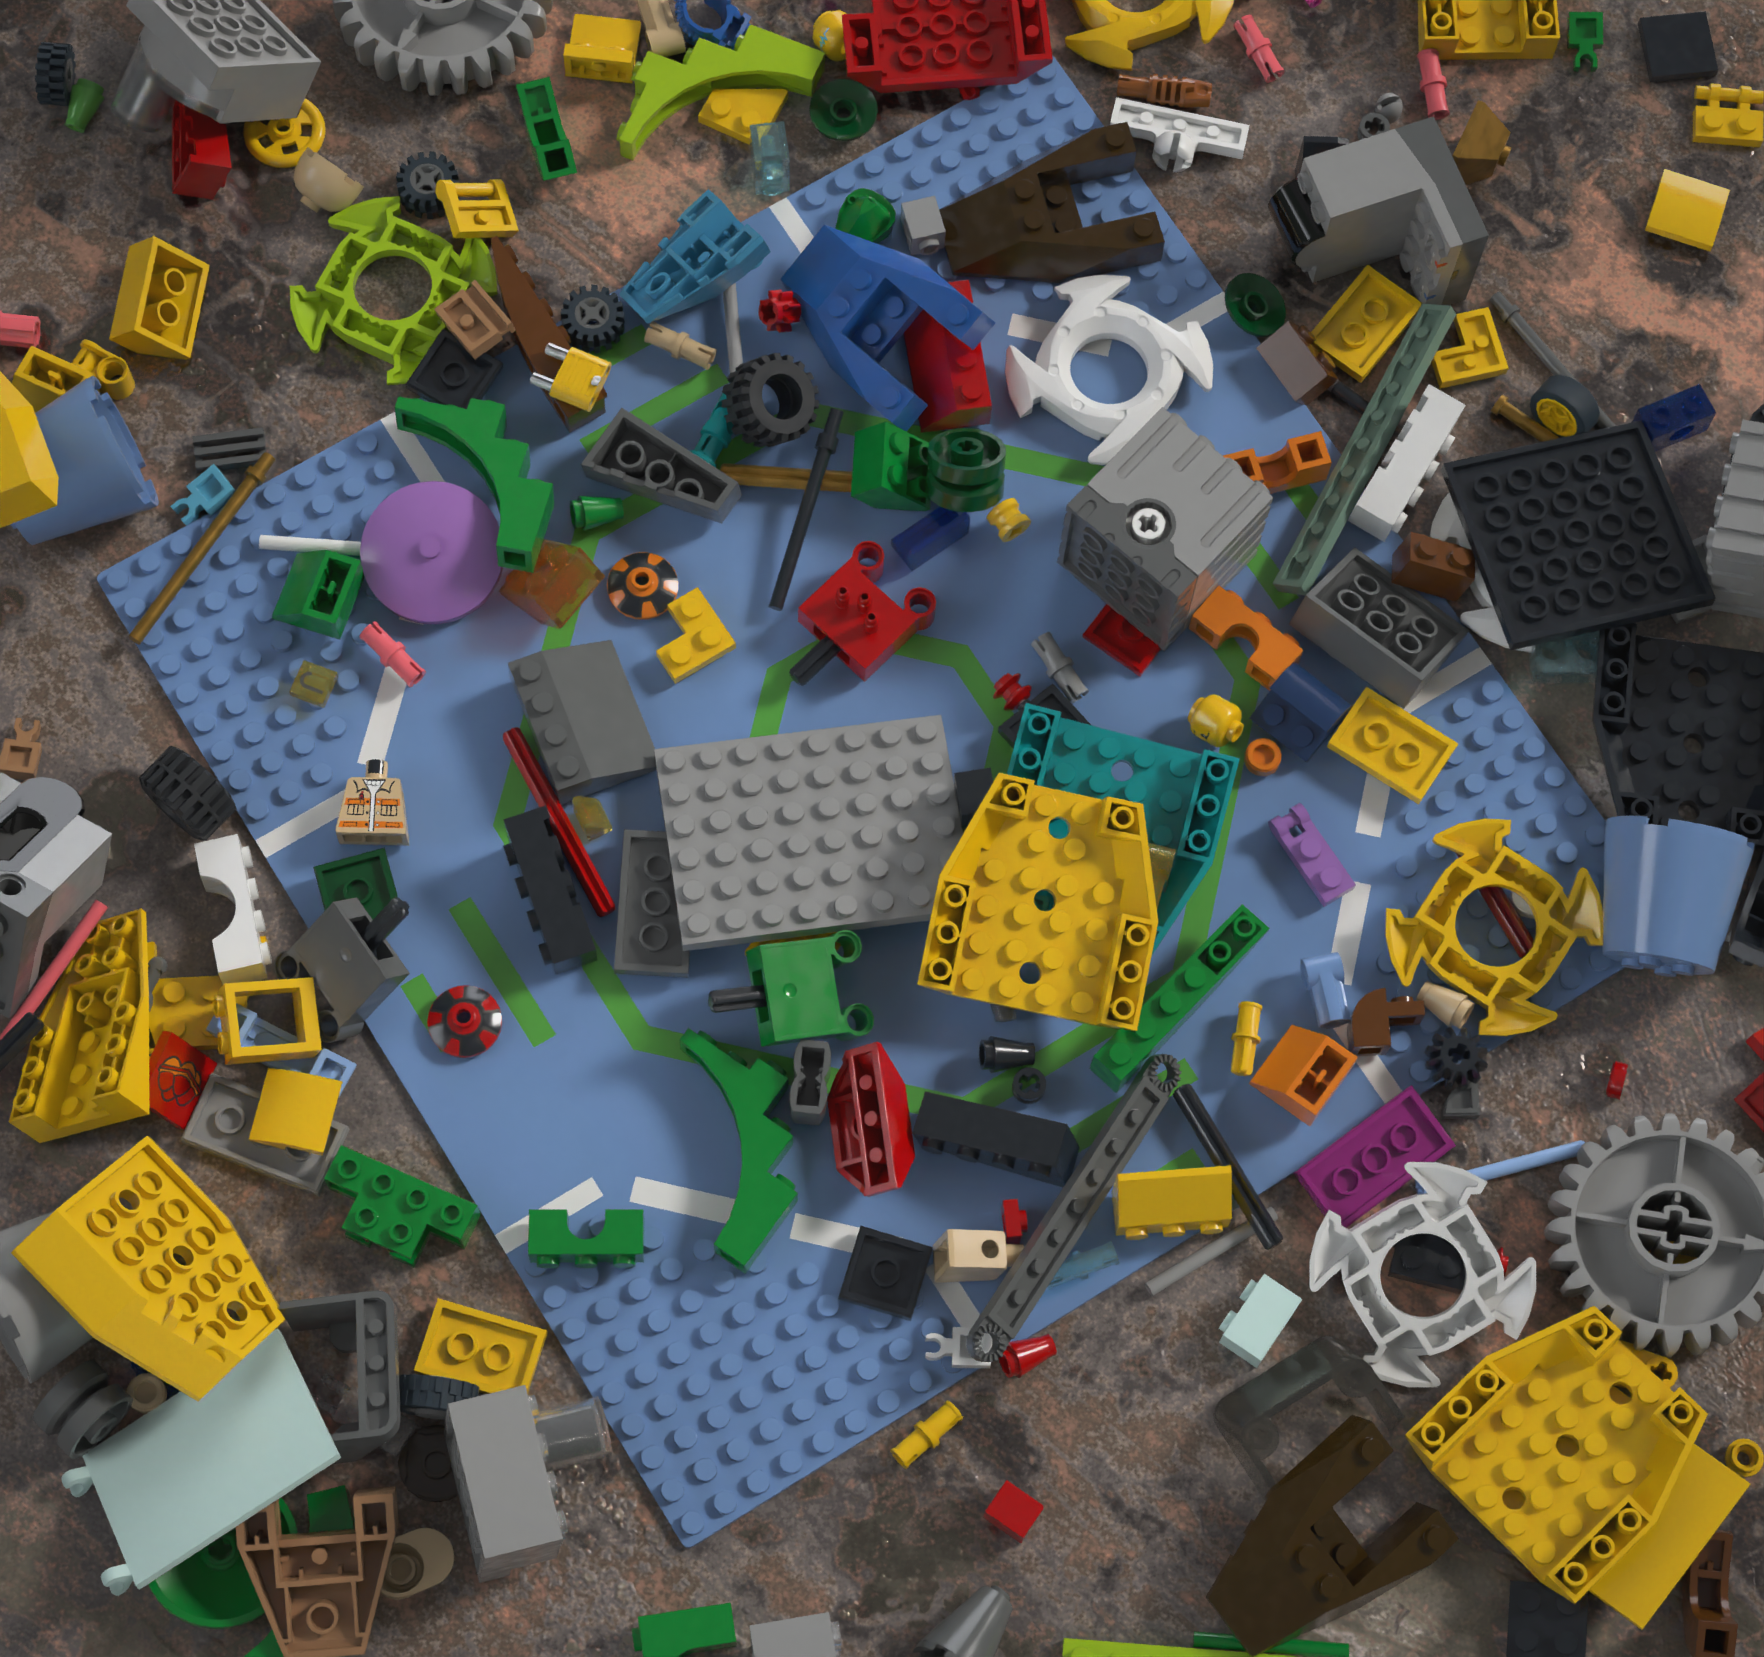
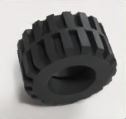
M772 353L742 363L735 368V372L729 374L727 380L730 384L724 385L722 393L726 395V399L721 400L722 408H727L728 414L724 415L727 423H733L734 426L731 430L735 435H743L742 441L747 444L754 442L755 447H771L795 440L810 429L809 424L815 422L817 417L813 411L819 408V400H815V394L819 393L817 386H812L811 380L814 377L811 372L805 373L803 371L805 365L801 361L793 363L794 357L790 355L781 356L780 353ZM764 384L769 385L777 395L779 410L776 418L764 406L762 400Z
M169 746L139 777L141 787L149 798L173 822L195 839L206 841L237 810L233 798L216 778L193 757L179 748Z

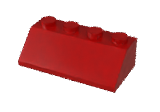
M969 280L948 282L973 303ZM923 309L903 333L913 391L928 404L918 417L921 433L990 424L992 403L981 342L972 350Z

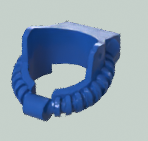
M674 0L676 2V20L679 22V27L683 29L684 39L694 46L700 37L734 50L737 38L740 34L745 35L750 25L749 21L752 18L745 12L741 16L738 8L731 4V0H704L706 5L717 11L721 17L722 25L716 30L698 26L689 17L687 0Z

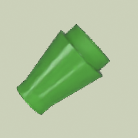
M79 78L76 85L71 87L68 114L64 125L73 131L84 133L86 126L104 101L102 96L104 88L93 81Z

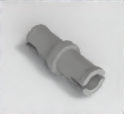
M1051 632L1042 634L1038 637L1040 641L1034 640L1031 643V646L1036 650L1048 669L1046 674L1050 679H1055L1071 703L1082 698L1081 694L1083 696L1088 694L1089 690L1084 686L1072 667L1074 662L1070 657H1065L1052 637Z

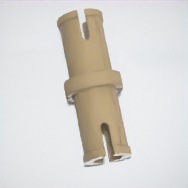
M655 321L651 322L650 327L652 329L648 327L644 342L672 354L671 357L677 360L683 358L706 370L711 367L717 352L715 348L708 347L691 339L690 335L686 332L677 333Z

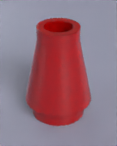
M1046 1334L1040 1337L1010 1341L1006 1350L1002 1353L1003 1356L998 1359L1003 1372L1008 1378L1013 1376L1021 1378L1048 1358L1055 1356L1057 1350L1052 1337Z

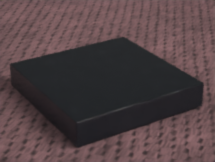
M1706 11L1641 17L1639 19L1638 28L1650 83L1714 77L1717 75L1718 66Z
M443 328L407 381L406 389L432 403L450 404L467 409L471 398L483 399L503 369V363L487 353H483L474 360L457 338Z
M860 1225L838 1299L911 1321L933 1247Z

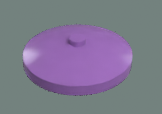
M427 481L403 487L392 493L378 505L364 528L360 546V558L365 579L377 599L391 612L406 620L421 624H444L464 618L488 600L501 578L504 567H499L497 560L496 543L500 528L492 511L479 497L455 484Z

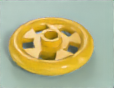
M305 98L297 118L270 120L268 125H264L260 122L261 120L245 121L243 129L245 144L250 153L263 164L275 168L296 167L307 147L317 153L324 142L326 128L321 112L312 102ZM302 125L312 126L311 136H301ZM281 126L290 127L285 132H281L278 130ZM265 135H268L273 143L267 148H264L258 140ZM297 144L298 151L283 154L282 147Z

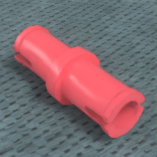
M1251 14L1241 17L1244 24L1237 20L1233 27L1247 48L1246 54L1248 58L1255 61L1266 83L1277 80L1274 74H1277L1280 78L1285 71L1271 50L1272 43L1269 38H1264Z
M1434 48L1425 49L1417 54L1422 80L1419 83L1420 90L1425 93L1428 118L1434 116L1435 120H1439L1450 114L1445 94L1447 81L1441 72L1439 51Z
M376 621L369 624L361 632L360 639L364 640L381 657L380 662L385 667L390 666L407 683L408 687H413L414 684L416 685L424 677L426 671L405 652L406 647L401 642H395Z

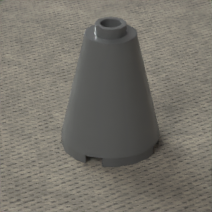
M982 1586L922 1638L913 1649V1653L919 1652L918 1657H995L1013 1611V1607L1009 1602L1010 1596L998 1586Z

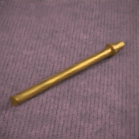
M264 452L253 467L249 466L247 468L244 480L128 635L133 642L141 644L258 484L262 485L265 482V474L276 461L271 454Z

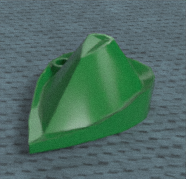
M866 188L856 189L846 197L841 206L835 229L878 244L889 237L892 232L896 211L891 203L877 192Z

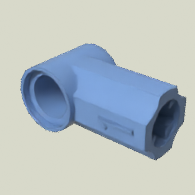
M1335 952L1302 958L1300 960L1301 976L1305 989L1310 991L1318 1027L1331 1029L1349 1023L1351 1017L1343 988L1345 977L1339 953Z

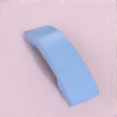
M236 1003L241 1047L297 1043L296 1036L258 1018L257 1013ZM214 1015L206 1031L217 1037L218 1032H222L221 1019L216 1018ZM324 1047L314 1058L260 1062L274 1069L296 1071L342 1081L339 1097L357 1066L356 1063Z

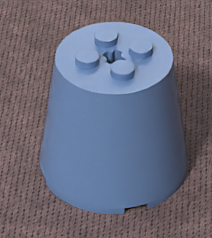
M95 376L83 380L35 413L59 481L57 506L10 524L13 529L17 528L31 545L143 512L159 504L151 479L145 482L140 469L146 466L143 457L108 392L102 395L98 392L97 389L102 386Z
M1616 816L1608 818L1605 824L1603 955L1621 962L1623 967L1639 970L1643 968L1653 969L1654 974L1666 977H1676L1677 974L1687 976L1713 974L1747 874L1755 844L1747 842L1748 838L1740 834L1693 822L1669 819L1668 826L1648 824L1649 818L1647 816Z

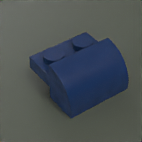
M1295 662L1269 688L1271 689L1249 719L1308 763L1325 739L1335 731L1353 706Z

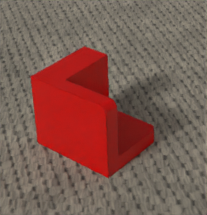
M1006 1480L985 1510L983 1518L1017 1542L1022 1543L1044 1507L1037 1500Z

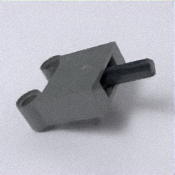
M357 897L333 902L289 950L282 951L276 956L274 971L279 980L313 977L314 982L332 1006V1008L318 1013L320 1039L322 1041L330 1043L359 1035L363 1029L364 1021L410 974L386 940L409 915V904L406 901H402L399 897L393 898L373 920Z

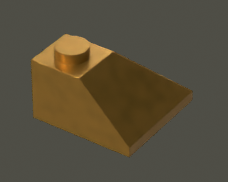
M1480 100L1477 101L1452 156L1465 185L1492 177L1497 165L1504 167L1512 147L1506 145L1511 132L1486 103Z

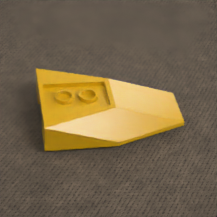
M1418 0L1419 52L1430 48L1437 49L1439 51V60L1553 59L1560 40L1557 0Z
M142 908L100 920L63 971L39 1017L44 1023V1028L30 1042L9 1118L10 1124L39 1143L149 1115L146 911Z

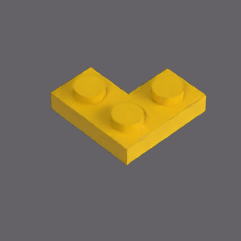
M1489 307L1456 314L1453 321L1461 346L1439 350L1431 361L1440 389L1507 374L1509 368Z
M698 587L667 604L669 613L684 634L656 650V656L675 684L736 649V642Z

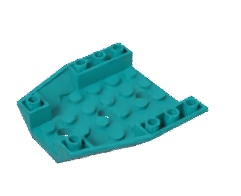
M1026 703L1007 774L1035 780L1034 785L1098 799H1104L1109 796L1143 804L1158 914L1153 955L1213 864L1240 758L1204 749L1203 754L1176 748L1061 718L1060 711ZM1120 762L1127 763L1132 768V777L1127 781L1116 780L1111 772L1115 764ZM1052 819L1049 823V832L1054 838H1065L1068 834V825L1062 819ZM1041 890L1035 894L1034 903L1039 910L1049 911L1054 905V898L1048 891Z

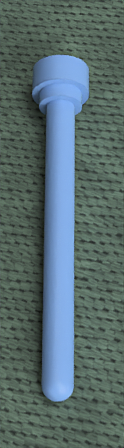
M1579 1140L1466 1171L1487 1181L1577 1157L1578 1150L1585 1142ZM1414 1180L1417 1194L1427 1193L1423 1189V1187L1416 1180Z

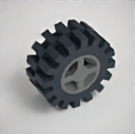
M41 42L38 48L39 53L36 56L37 63L35 64V70H37L35 75V82H37L35 89L36 93H38L37 100L41 105L69 106L71 87L75 85L74 79H76V73H74L76 61H74L75 53L73 52V46L65 43Z
M429 151V157H424V152H418L417 160L411 155L407 158L408 166L402 162L399 167L400 173L397 172L396 184L402 206L405 205L406 211L410 214L415 210V216L418 218H422L423 213H426L427 220L433 219V213L435 212L438 213L439 218L445 216L443 203L437 198L435 187L439 180H451L453 183H459L457 169L455 170L454 163L451 160L447 163V158L443 154L437 159L436 152ZM430 187L432 190H423V188Z
M591 284V291H586L585 285L579 287L580 294L577 295L573 290L569 293L570 300L565 298L563 302V309H561L562 325L570 336L572 347L578 349L581 345L582 351L589 353V348L592 347L594 348V353L597 354L601 353L600 347L604 346L606 351L612 348L611 342L613 341L617 344L620 341V334L623 335L625 330L622 302H618V296L614 292L609 295V288L604 286L601 292L598 291L597 285ZM590 321H592V322H593V321H596V322H597V324H596V323H595V324H588V323H589Z

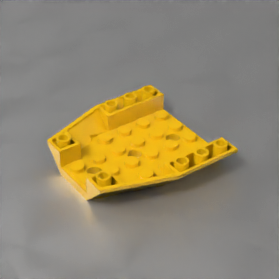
M998 773L939 874L917 985L956 997L1088 1025L1137 1031L1158 926L1143 804L1109 796L1104 799H1098L1034 785L1035 780ZM1059 818L1067 823L1068 834L1065 838L1057 839L1050 834L1049 823L1052 819ZM1044 890L1051 893L1054 898V905L1051 910L1041 911L1035 906L1034 897L1038 891ZM1024 963H1032L1039 969L1040 975L1036 983L1027 984L1021 979L1020 968Z
M149 1136L143 1138L58 1207L11 1252L94 1339L197 1402L212 1390L266 1337L286 1321L280 1311L279 1304L230 1219ZM119 1198L126 1199L131 1204L133 1210L125 1208L120 1203ZM176 1253L182 1256L186 1266L179 1264L174 1259L173 1254ZM227 1309L235 1311L239 1316L240 1321H235L234 1319H232L229 1316Z
M1592 1306L1486 1356L1405 1434L1406 1439L1429 1472L1542 1584L1574 1604L1657 1523L1708 1415L1681 1387L1673 1392L1619 1340L1622 1331L1596 1306ZM1616 1385L1624 1386L1629 1390L1631 1400L1625 1404L1615 1403L1610 1397L1609 1390ZM1560 1438H1571L1576 1442L1578 1452L1570 1457L1563 1456L1558 1452L1556 1442ZM1508 1490L1520 1492L1524 1497V1505L1519 1509L1508 1508L1503 1502V1494Z

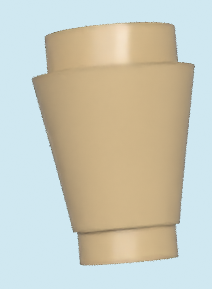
M1429 981L1424 983L1416 1000H1424V1006L1448 1027L1455 1026L1459 1029L1466 1023L1475 1005L1468 1000V995Z

